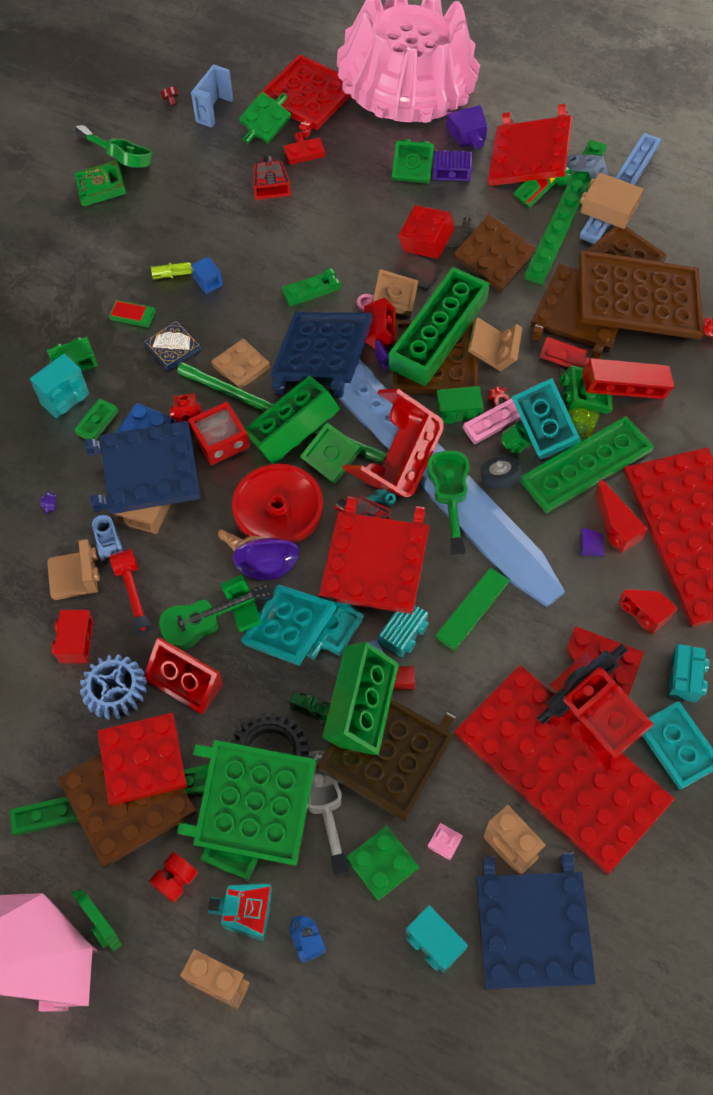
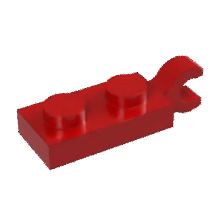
M551 337L546 338L540 358L566 367L572 365L581 368L582 365L586 366L590 359H595L586 356L588 350Z

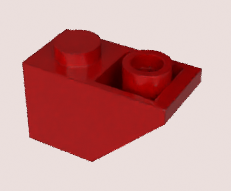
M626 589L619 600L623 610L629 614L631 613L638 620L640 626L645 630H649L652 634L672 619L678 609L660 591Z

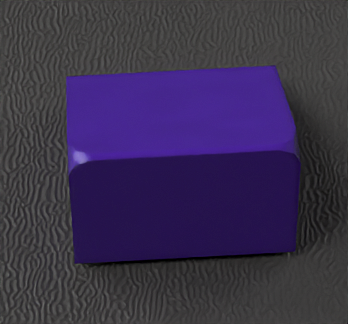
M377 340L375 343V355L383 369L389 368V352L391 350L381 341Z
M582 528L580 533L581 555L604 556L603 534Z

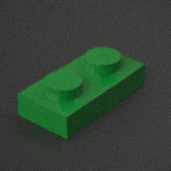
M99 398L74 429L75 433L86 440H97L119 412L118 408Z

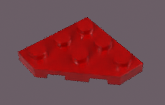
M575 626L566 650L575 663L585 653H588L595 660L604 651L611 653L621 643ZM623 644L628 649V652L617 660L619 666L609 676L629 697L644 652Z

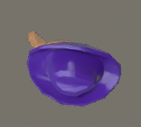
M221 529L218 531L217 536L220 537V540H224L234 551L232 558L236 568L247 577L260 581L278 579L291 571L299 558V546L289 540L261 536H249L245 539H240L233 534H229L226 530Z

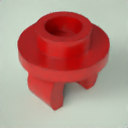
M498 386L488 391L490 396L487 399L493 398V407L500 405L499 398L503 402L510 399L507 394L503 393L507 391L506 387L501 389Z

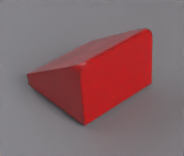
M398 666L393 690H415L414 666Z

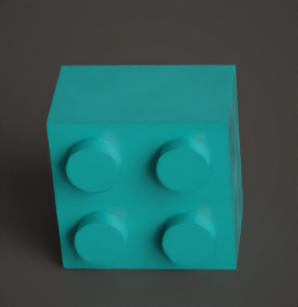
M65 354L30 378L41 405L55 418L66 413L72 406L90 394L81 369Z

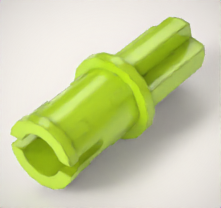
M169 262L167 265L151 266L153 280L171 277L172 279L174 278L173 276L191 274L192 268L189 262L171 264Z

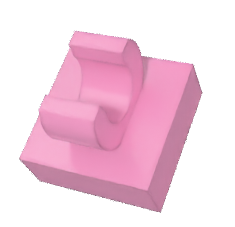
M440 823L428 844V848L451 860L463 835Z

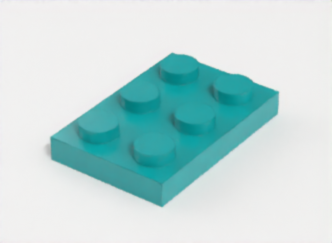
M679 701L649 717L654 726L642 736L680 791L713 772V748Z

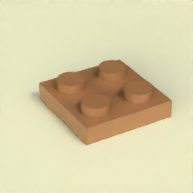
M379 269L372 302L385 297L396 308V313L410 317L413 312L418 280Z
M244 338L211 361L212 366L230 384L240 389L271 368L270 362Z

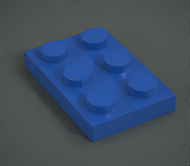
M136 403L116 433L175 422L170 416Z

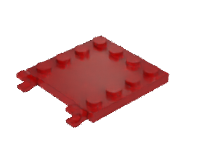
M301 54L261 91L274 100L282 92L284 95H287L288 99L282 104V107L291 113V118L301 122L299 129L302 130L301 133L304 139L308 138L312 128L318 130L351 96L343 91V81L338 77L337 71Z
M566 103L558 104V117L513 123V119H510L511 112H504L502 114L503 125L497 126L488 175L489 186L563 177L566 175L573 122L572 116L568 115V111H566Z
M348 496L345 513L338 512L319 598L413 614L430 530L429 525H423L425 508L416 506L413 523L356 514L358 503H356L357 498Z

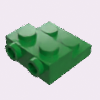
M396 140L392 180L430 184L434 144L428 141Z
M571 365L560 377V385L564 386L561 398L566 405V409L581 414H586L589 410L609 414L613 410L611 395L586 393L582 375L584 368Z

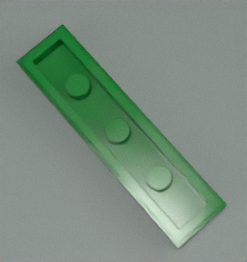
M490 567L436 634V639L455 652L503 592L510 580Z

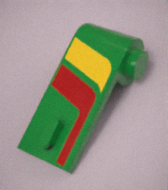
M566 167V175L563 177L525 181L513 194L530 208L555 183L558 186L567 185L572 178V170Z

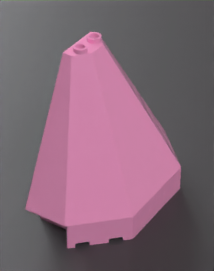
M43 893L0 895V995L39 1000L38 1011L40 1012L69 1011V1007L89 1006L92 953H97L98 950L60 911L53 901Z

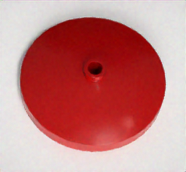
M271 464L252 471L242 479L233 495L232 510L238 528L246 537L278 538L289 540L295 544L308 537L318 526L323 513V497L318 483L306 471L292 465Z

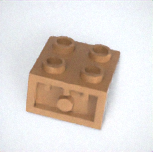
M477 317L474 319L468 351L497 370L502 371L517 361L523 328L515 324L502 333Z

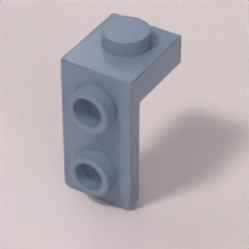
M574 154L568 157L567 167L572 171L589 172L591 180L596 179L599 173L609 176V170L603 156Z

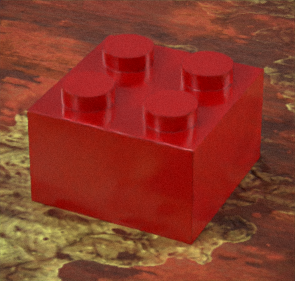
M414 205L398 235L403 251L439 259L455 229L451 213Z

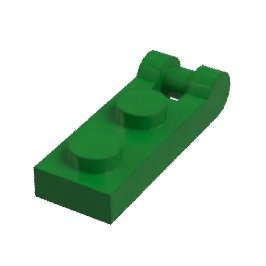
M328 268L322 274L283 286L282 293L290 307L335 292L341 288L342 284L336 278L334 269Z

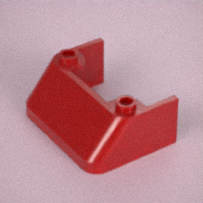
M379 389L377 394L393 404L389 414L390 421L399 428L382 466L377 463H369L365 467L362 465L344 464L342 469L368 485L385 489L401 497H410L417 489L428 465V460L432 456L443 432L444 424L438 415L400 389Z

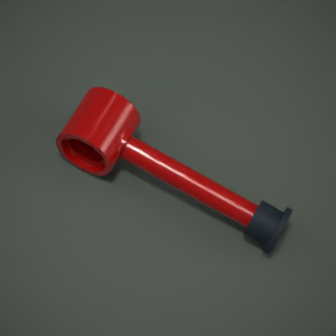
M132 548L109 555L115 576H123L135 616L133 620L135 625L134 633L143 634L149 632L153 627L148 622L147 616H144L132 573L138 570Z

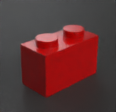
M385 297L365 305L364 313H371L373 316L365 342L374 349L377 340L381 341L384 345L395 342L396 308Z
M60 610L59 618L55 621L57 636L56 640L52 642V654L55 655L59 663H88L94 622L89 610Z

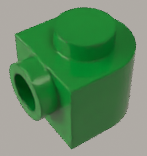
M518 422L502 432L501 441L507 449H511L513 454L521 453L531 445L526 429Z

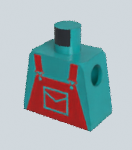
M271 884L230 885L227 887L225 899L210 898L208 913L222 915L221 925L226 930L265 941L273 891Z

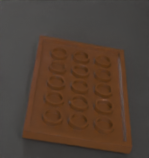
M584 250L580 251L578 256L581 323L700 340L704 336L699 268Z

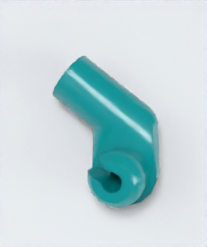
M378 489L365 496V498L375 503L388 506L393 505L396 501V495L385 489Z

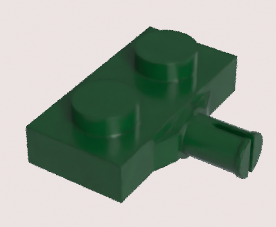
M292 693L289 700L290 710L326 723L331 703H320L314 695Z

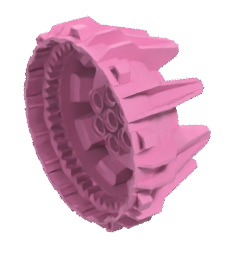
M366 0L353 25L345 30L344 45L337 50L338 77L343 81L342 89L345 94H350L362 107L375 113V116L400 122L427 123L431 122L432 119H438L458 109V106H465L468 103L469 94L474 92L480 64L474 58L476 44L470 39L461 3L454 1L445 16H443L441 0H423L421 6L408 5L407 0H386L384 7H382L381 0Z

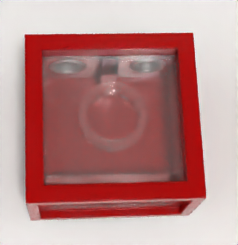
M228 401L188 419L191 434L210 466L250 448L247 432Z

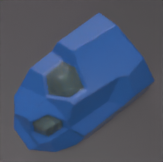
M302 915L293 918L290 924V934L301 963L326 953V948L316 923L310 917Z

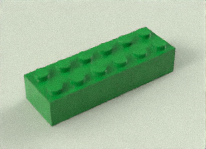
M452 267L389 352V369L426 387L486 303L490 283Z

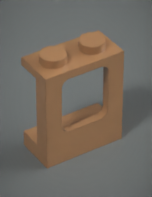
M509 805L504 807L488 822L483 837L517 875H522L539 859L537 854L546 846Z
M195 949L180 975L189 985L236 1009L239 1008L250 985L249 981L243 979L244 974Z

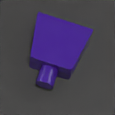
M481 105L447 114L446 129L462 147L473 145L475 149H479L484 145L487 135V123Z

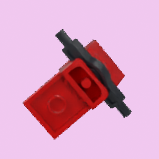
M622 643L611 653L604 651L595 660L588 653L581 656L549 684L556 694L546 702L548 708L536 717L544 725L554 715L560 718L571 709L615 759L654 726L651 720L609 676L619 666L617 660L628 652V649Z

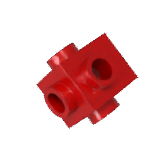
M195 393L174 396V403L170 407L171 419H175L176 423L188 421V419L202 413L201 403H197Z

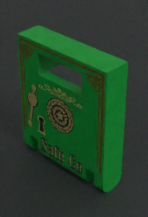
M117 160L75 173L82 206H88L127 194ZM110 176L112 179L118 178V181L111 183Z

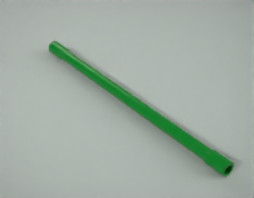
M184 362L178 366V374L205 384L260 410L266 411L274 405L267 400L201 372L199 369ZM319 426L314 434L317 435L324 426ZM348 437L362 448L359 454L380 465L383 464L388 453Z

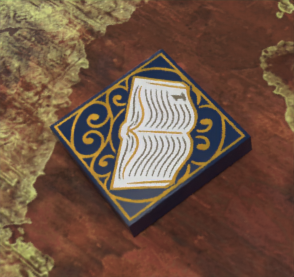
M178 320L143 341L144 346L167 371L202 350L200 343Z

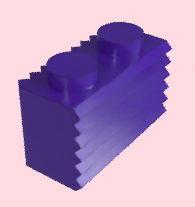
M434 151L433 180L471 181V151Z

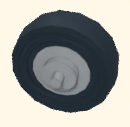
M510 456L492 458L481 469L483 483L493 489L508 488L516 484L522 474L519 461Z

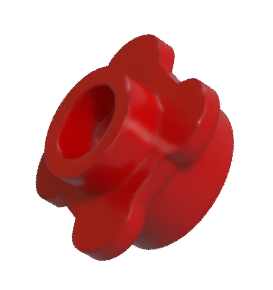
M705 317L703 319L704 334L708 337L711 336L713 339V318Z

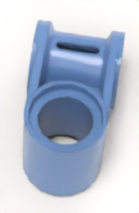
M107 515L97 516L92 522V528L100 559L105 561L109 555L123 551L112 519ZM104 527H109L105 531H100Z

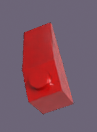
M601 480L595 494L606 534L611 545L623 553L643 540L648 528L604 480Z

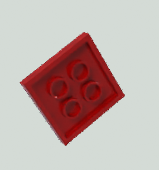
M173 712L98 730L110 806L187 787Z

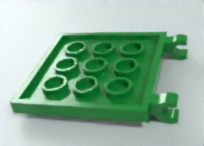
M214 740L213 747L195 744L193 755L211 759L198 824L179 823L177 834L195 837L193 843L195 846L296 866L317 759Z

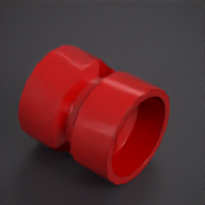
M172 851L163 862L164 869L157 870L148 882L167 899L175 903L184 892L183 886L190 885L198 875V871L181 856Z

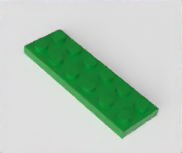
M625 416L520 477V483L547 514L598 484L601 480L608 478L652 452L654 446L630 419Z

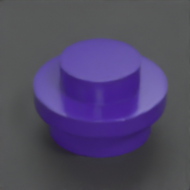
M47 491L46 495L41 496V508L45 509V513L55 511L56 494H50V491Z

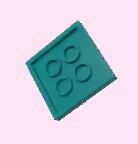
M278 584L272 593L274 598L267 600L259 612L261 624L248 629L241 641L247 647L300 666L337 607L334 602Z

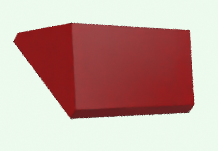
M160 637L156 639L143 677L146 678L148 683L203 714L224 685L220 672Z

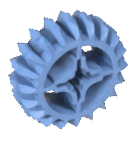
M118 654L113 660L110 655H107V661L103 662L102 659L98 658L99 664L97 666L90 664L92 671L84 672L86 679L80 680V684L83 687L80 689V694L84 697L82 699L84 705H88V710L92 713L95 712L97 717L104 715L106 719L110 720L114 714L116 719H120V713L124 712L126 716H129L128 709L137 710L138 707L135 702H143V697L140 694L146 693L147 690L144 685L147 683V680L143 677L144 672L139 668L137 662L131 663L129 657H125L122 660L121 655ZM127 674L132 677L130 689L124 684ZM116 684L118 685V687L116 686V688L112 687V689H109V687L111 686L115 687ZM97 685H100L103 689L100 700L95 695Z

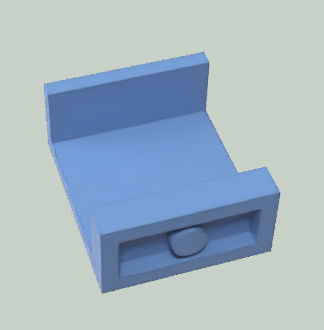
M213 64L192 90L191 96L197 123L212 128L215 125L213 105L218 98L230 102L233 101L229 69Z

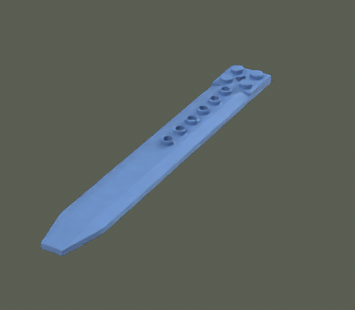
M359 359L351 383L344 384V395L339 399L380 444L389 451L399 430L390 421L389 414L393 404L377 394L379 389L386 388ZM324 382L330 388L331 383ZM437 443L433 454L445 450ZM426 467L418 485L449 517L448 505L438 503L435 499V488L428 478ZM468 475L466 480V499L463 502L456 503L460 530L504 577L510 580V583L548 607L564 595L565 591L543 552Z

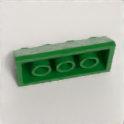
M309 375L244 429L247 432V436L271 464H274L281 460L292 448L298 446L308 435L314 433L325 421L331 419L340 408L328 390Z
M367 642L345 646L322 738L339 748L379 755L399 663Z

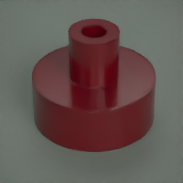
M177 86L168 87L160 91L162 100H168L170 106L177 104L175 98L180 95Z

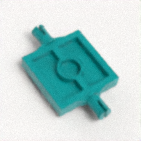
M334 602L337 608L307 653V656L315 660L321 649L329 650L341 656L345 646L348 645L364 620V615L354 610L350 604Z

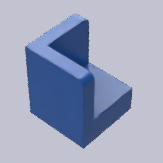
M209 257L191 265L194 280L205 294L223 286L221 272Z

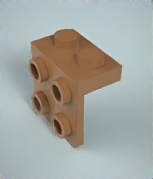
M88 539L78 541L80 552L48 559L50 596L53 600L98 592L97 581H100L98 568L95 567V561L98 560L96 548L91 547Z

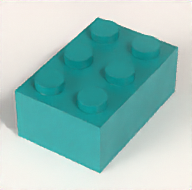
M553 378L511 397L540 461L581 442Z

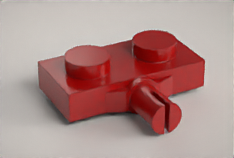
M297 132L294 135L297 143L284 145V152L289 165L325 157V150L320 137L304 140L302 133L299 132L298 135Z

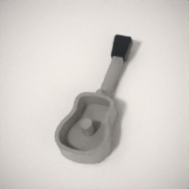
M317 750L309 753L310 758L317 759L316 768L326 750ZM315 768L308 810L313 814L323 815L332 852L331 861L334 876L347 874L350 872V867L345 854L342 853L332 813L333 810L339 808L342 804L339 782Z

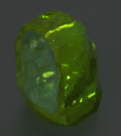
M582 407L576 410L568 409L567 411L578 435L590 437L596 427L600 413Z

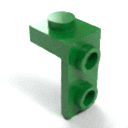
M243 575L221 583L222 590L228 601L251 592ZM255 601L233 609L239 632L261 624Z

